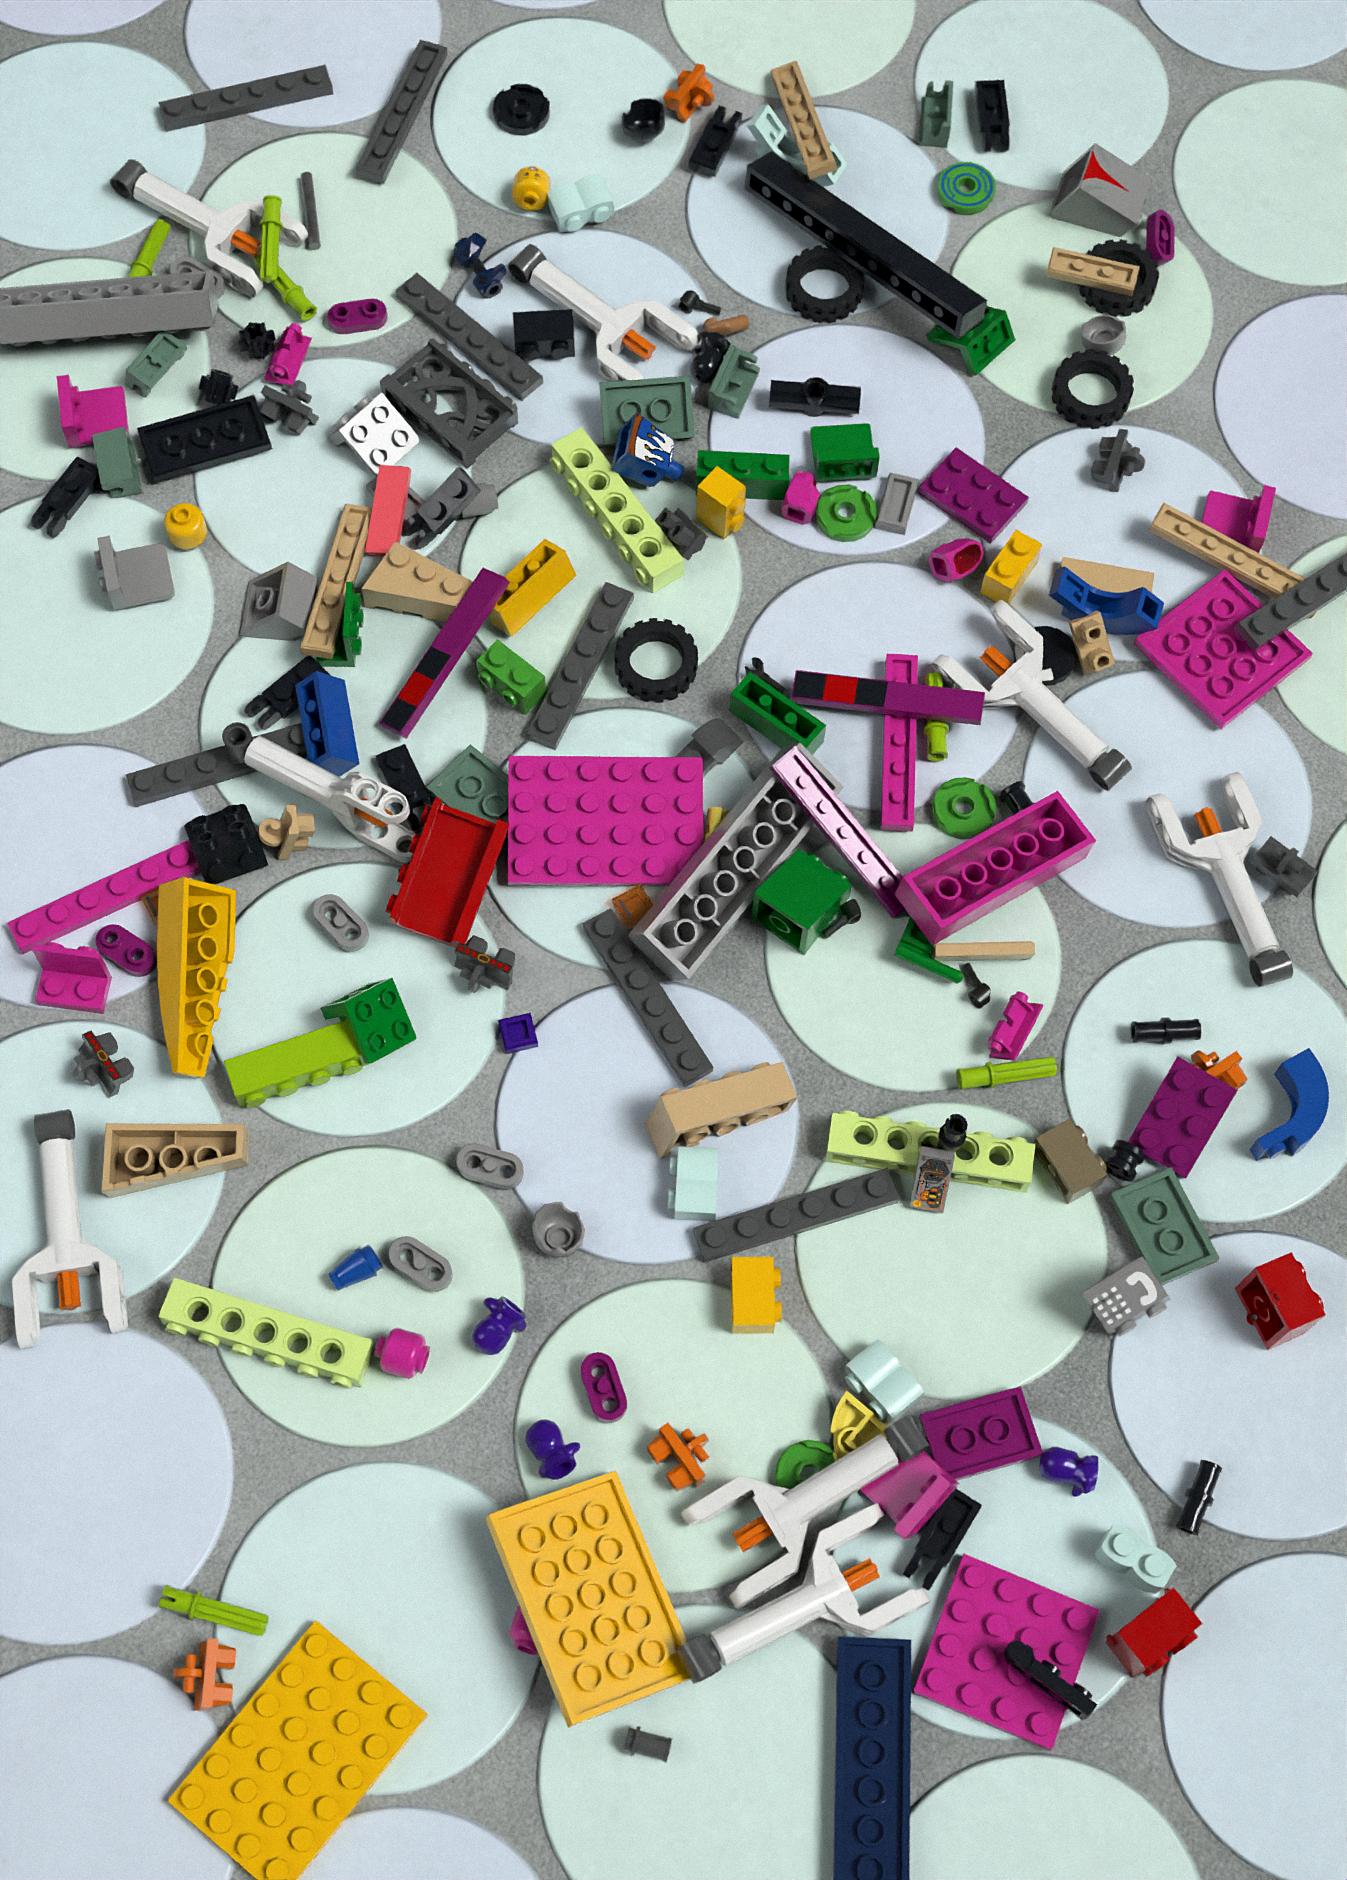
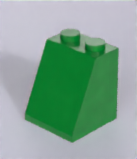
M798 849L755 891L751 919L805 955L839 912L840 906L849 899L852 884L849 883L847 877L842 873L831 871L825 867L814 854H806Z

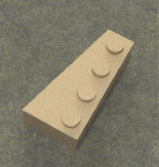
M764 1062L756 1065L748 1072L740 1074L739 1071H732L724 1075L720 1080L710 1082L708 1079L696 1082L691 1088L680 1091L679 1088H673L665 1091L660 1095V1099L649 1115L645 1125L658 1157L662 1159L670 1156L671 1148L685 1144V1147H694L700 1144L699 1141L705 1139L713 1132H716L718 1137L731 1133V1131L741 1125L742 1121H745L746 1125L750 1126L787 1112L798 1097L783 1063L779 1062L770 1065L769 1062Z
M106 1123L102 1192L109 1198H114L248 1166L250 1131L244 1124Z

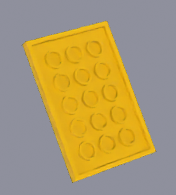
M616 1471L493 1512L485 1518L568 1728L691 1680L677 1652L680 1646L687 1643L686 1637Z
M315 1620L167 1801L257 1880H298L428 1717V1714Z

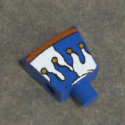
M636 412L620 429L611 467L612 471L646 486L654 487L664 476L674 482L678 481L684 471V466L672 459L675 446L673 439Z

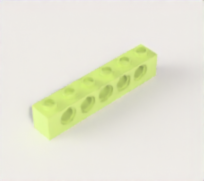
M581 427L552 443L550 463L557 474L562 473L567 480V486L571 493L581 498L587 514L591 518L595 517L600 523V528L605 538L609 541L612 539L617 546L621 559L625 563L629 562L632 565L638 581L642 585L646 584L651 592L654 593L684 576L683 557L619 474L611 470L612 465L585 430ZM611 510H619V512H610V511H611ZM628 532H635V533H637V534L629 535V534H627V533H628ZM645 554H652V555H654V556H653V557H645V556H643V555H645Z
M852 1111L832 1113L825 1162L876 1170L888 1168L889 1172L915 1175L920 1146L931 1144L938 1149L940 1128H929L924 1123L918 1121H908L906 1124L892 1122L891 1118L885 1116H874L872 1119L859 1117V1114ZM988 1132L966 1133V1140L959 1149L967 1150L971 1154L972 1159L962 1160L955 1153L950 1181L1027 1193L1032 1181L1035 1144L1027 1143V1140L1021 1137L1000 1139L994 1138ZM865 1134L871 1139V1142L866 1145L859 1144L854 1139V1136ZM898 1139L903 1142L905 1148L895 1150L889 1146L888 1141ZM994 1154L1000 1155L1004 1158L1006 1164L1002 1166L995 1165L991 1162L989 1156Z
M175 1277L158 1316L166 1326L165 1330L182 1337H185L186 1333L199 1336L198 1340L206 1345L218 1347L219 1343L231 1346L232 1352L250 1358L252 1353L265 1357L264 1361L272 1366L284 1368L285 1364L297 1367L298 1373L316 1379L318 1374L331 1378L330 1382L345 1389H350L352 1385L362 1387L375 1351V1346L371 1339ZM201 1308L209 1310L208 1316L203 1321L195 1322L192 1320L196 1310ZM240 1319L242 1324L237 1331H225V1325L228 1321ZM265 1329L274 1330L275 1335L269 1342L262 1343L257 1340L261 1331ZM304 1339L308 1341V1346L303 1352L293 1353L290 1351L291 1345L296 1340ZM339 1350L341 1357L337 1362L328 1364L323 1361L324 1355L328 1351Z

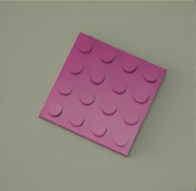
M1226 569L1162 617L1157 629L1142 633L1134 642V645L1220 730L1310 660L1313 654L1289 630L1254 652L1236 631L1235 627L1241 620L1262 608L1263 605Z
M963 1554L912 1693L1051 1751L1066 1708L1011 1668L1010 1664L1007 1665L1003 1657L1004 1648H1007L1011 1641L1020 1640L1024 1645L1027 1644L1033 1648L1036 1660L1040 1663L1043 1660L1052 1663L1062 1672L1060 1677L1070 1685H1073L1076 1682L1100 1610Z

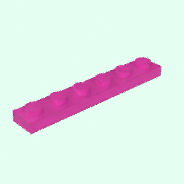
M887 653L885 659V680L917 684L918 655ZM884 714L880 830L913 831L916 760V718Z
M187 840L7 923L22 954L33 950L34 944L44 945L46 942L58 939L145 899L146 896L158 893L160 884L182 877L190 878L201 873L191 843Z

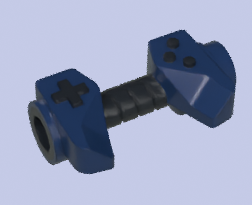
M473 233L469 238H462L457 241L454 246L456 251L453 255L460 266L465 268L470 266L476 274L473 284L480 295L491 298L501 292L503 284L500 281L507 271L502 263L494 268H485L479 257L487 240L482 235Z

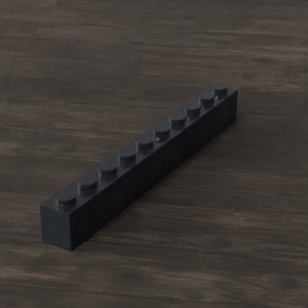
M771 151L747 165L744 187L746 191L959 339L982 324L987 299L812 179L810 180L807 175Z

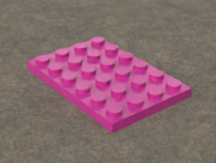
M509 756L508 823L510 826L508 830V885L669 886L703 845V757Z

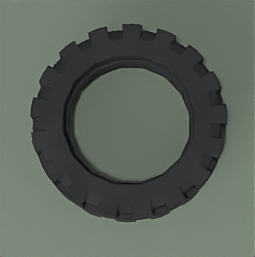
M1112 239L1106 240L1105 244L1102 245L1101 243L1093 246L1092 251L1089 250L1086 253L1087 255L1139 266L1138 276L1141 279L1142 285L1134 290L1132 296H1127L1078 284L1081 297H1085L1087 305L1090 307L1094 306L1096 311L1101 314L1106 312L1114 317H1117L1118 314H1123V317L1131 316L1132 312H1136V314L1141 312L1144 305L1148 306L1150 304L1159 278V270H1156L1158 265L1155 259H1151V253L1147 249L1142 250L1140 248L1141 245L1134 242L1130 244L1127 243V240L1119 239V242H1114Z
M822 245L814 246V249L811 250L807 248L801 251L800 256L796 255L792 259V265L788 266L785 283L786 299L788 302L791 301V308L795 312L799 311L801 313L800 316L805 319L812 318L813 322L821 323L822 320L827 321V323H833L839 318L843 320L848 317L850 312L854 313L858 308V303L862 301L865 278H863L864 273L829 248H822ZM828 269L843 276L849 284V288L843 295L836 298L821 299L806 292L800 281L807 273Z
M1087 349L1084 353H1080V351L1073 353L1071 358L1066 357L1062 361L1061 366H1058L1051 388V398L1053 404L1056 403L1057 412L1063 414L1066 421L1069 423L1073 421L1081 428L1091 426V429H1099L1103 425L1105 427L1113 425L1115 420L1119 421L1123 417L1124 412H1127L1134 391V387H1132L1134 379L1132 375H1129L1130 369L1126 364L1122 365L1117 356L1113 355L1111 357L1107 355L1108 352L1102 350L1094 352V349ZM1085 373L1098 374L1113 384L1117 396L1106 404L1089 405L1079 401L1071 393L1068 383L1077 375Z
M649 618L647 622L641 620L636 622L633 628L628 627L623 632V637H619L614 652L616 676L618 675V682L622 688L626 687L627 693L633 697L637 695L640 697V700L645 702L655 700V703H662L664 699L668 698L671 701L678 698L679 693L682 692L684 694L689 689V684L694 682L698 668L697 645H694L693 636L690 633L687 634L685 628L680 624L676 626L669 619L657 621V618ZM656 641L670 644L679 651L682 657L681 668L674 675L665 679L653 680L642 677L634 671L630 664V657L638 646Z

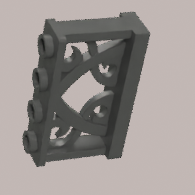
M433 338L392 375L387 374L380 380L381 392L395 409L467 469L476 462V458L511 427H515L518 424V408L515 402L510 397L501 395L488 379L479 377L467 362H461L453 355L448 346L445 344L440 345ZM431 362H434L443 369L441 372H435L433 367H431V378L427 379L422 373L423 368ZM415 375L417 376L419 381L403 386ZM455 390L465 392L467 398L466 415L459 412H445L440 415L435 413L437 407L435 391ZM427 392L431 400L425 404L420 399L426 398L425 393ZM489 408L500 416L492 424H484L477 421V418L481 420L492 418V415L485 413V410ZM450 420H457V426L453 428L448 422ZM474 429L482 431L472 442L469 441Z

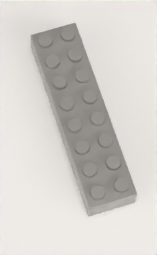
M213 270L0 288V344L11 343L12 346H24L32 341L52 344L60 339L71 338L73 341H84L92 336L112 339L120 334L132 333L133 336H144L152 331H164L167 334H172L180 329L192 328L193 331L207 330L214 326L218 309Z
M800 742L781 748L627 936L671 980L690 979L752 902L755 891L781 866L815 824L769 767L792 747L796 746L836 795L844 788Z

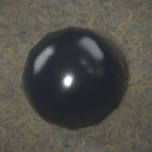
M643 98L631 102L629 112L627 114L623 112L622 114L623 132L634 141H652L664 130L665 114L663 104L656 99Z

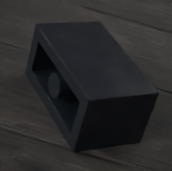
M572 309L513 312L515 354L521 359L531 361L541 358L563 359L575 357Z

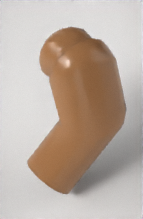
M744 314L720 321L711 317L704 322L703 328L705 331L717 332L725 336L748 329L749 320Z

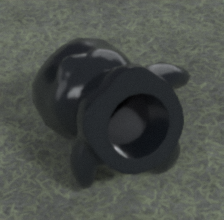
M702 331L699 333L701 347L695 349V353L698 355L693 359L690 371L697 381L707 383L715 379L723 357L728 351L730 342L717 332Z

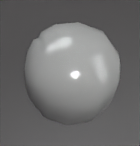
M1105 314L1092 317L1086 324L1082 325V343L1086 349H1094V352L1102 350L1108 352L1107 355L1109 356L1114 355L1125 343V323L1123 320L1120 321L1114 316Z
M557 1201L544 1204L536 1212L532 1233L534 1242L541 1251L550 1256L561 1258L573 1255L582 1246L585 1227L577 1211L573 1212L565 1208L562 1202Z

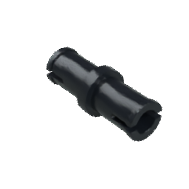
M1169 1017L1161 1018L1160 1021H1133L1130 1029L1133 1043L1161 1041L1162 1044H1170L1172 1040H1200L1202 1033L1199 1019L1171 1021Z
M952 1114L950 1115L951 1118H947L945 1124L939 1130L937 1147L941 1150L957 1153L966 1140L968 1124L962 1115Z
M1201 1459L1192 1487L1187 1488L1185 1493L1187 1500L1180 1520L1176 1525L1178 1529L1192 1535H1198L1207 1507H1211L1214 1502L1212 1494L1219 1474L1222 1472L1221 1466Z

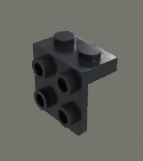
M245 804L229 805L216 813L195 817L184 826L204 882L215 885L269 866L258 833Z

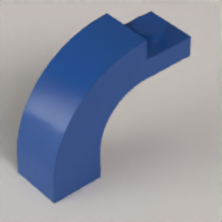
M1065 566L1056 569L1049 591V596L1063 606L1061 615L1069 620L1085 617L1096 610L1101 612L1106 633L1135 635L1157 629L1164 602L1145 587L1123 593L1103 591L1089 585Z
M1310 1048L1281 1063L1274 1073L1289 1097L1291 1116L1288 1122L1255 1141L1249 1150L1256 1161L1265 1156L1273 1159L1286 1149L1294 1156L1308 1144L1325 1119L1329 1104L1328 1082L1322 1066Z

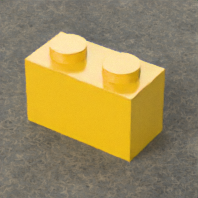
M716 466L697 486L696 520L724 540L731 532L736 533L745 521L746 486Z
M1015 530L985 573L980 593L995 602L1003 600L1009 605L1036 566L1043 544Z
M732 1257V1334L774 1333L775 1323H781V1301H775V1289H780L781 1271L780 1268H774V1257Z

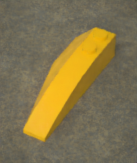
M186 877L159 885L157 927L158 989L165 1040L173 1074L204 1078L214 1037L211 1035L213 1024L219 1020L221 1011L218 1008L221 992L226 991L228 982L225 974L228 964L233 962L235 953L236 890Z

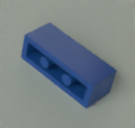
M315 671L295 685L308 761L340 777L360 764L346 684L343 679Z

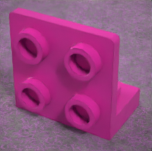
M69 374L57 376L61 427L69 448L93 445V434L124 426L129 434L123 386L79 391L78 386L72 385Z
M1264 485L1260 496L1254 495L1252 500L1211 490L1207 496L1201 523L1259 553L1266 538L1276 487Z
M46 942L44 945L34 944L32 951L43 969L35 1000L39 1006L104 1014L112 976L101 954L97 950L86 946L71 949L55 942Z
M925 1451L905 1463H902L900 1458L897 1457L899 1460L897 1467L861 1488V1491L875 1504L878 1503L881 1510L897 1524L894 1530L903 1539L913 1538L959 1485Z

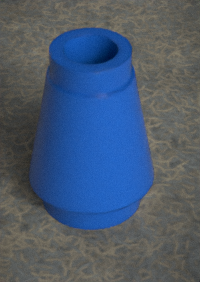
M368 1244L363 1248L357 1247L328 1274L335 1287L340 1291L343 1288L377 1276V1271L382 1269L383 1266L375 1251Z

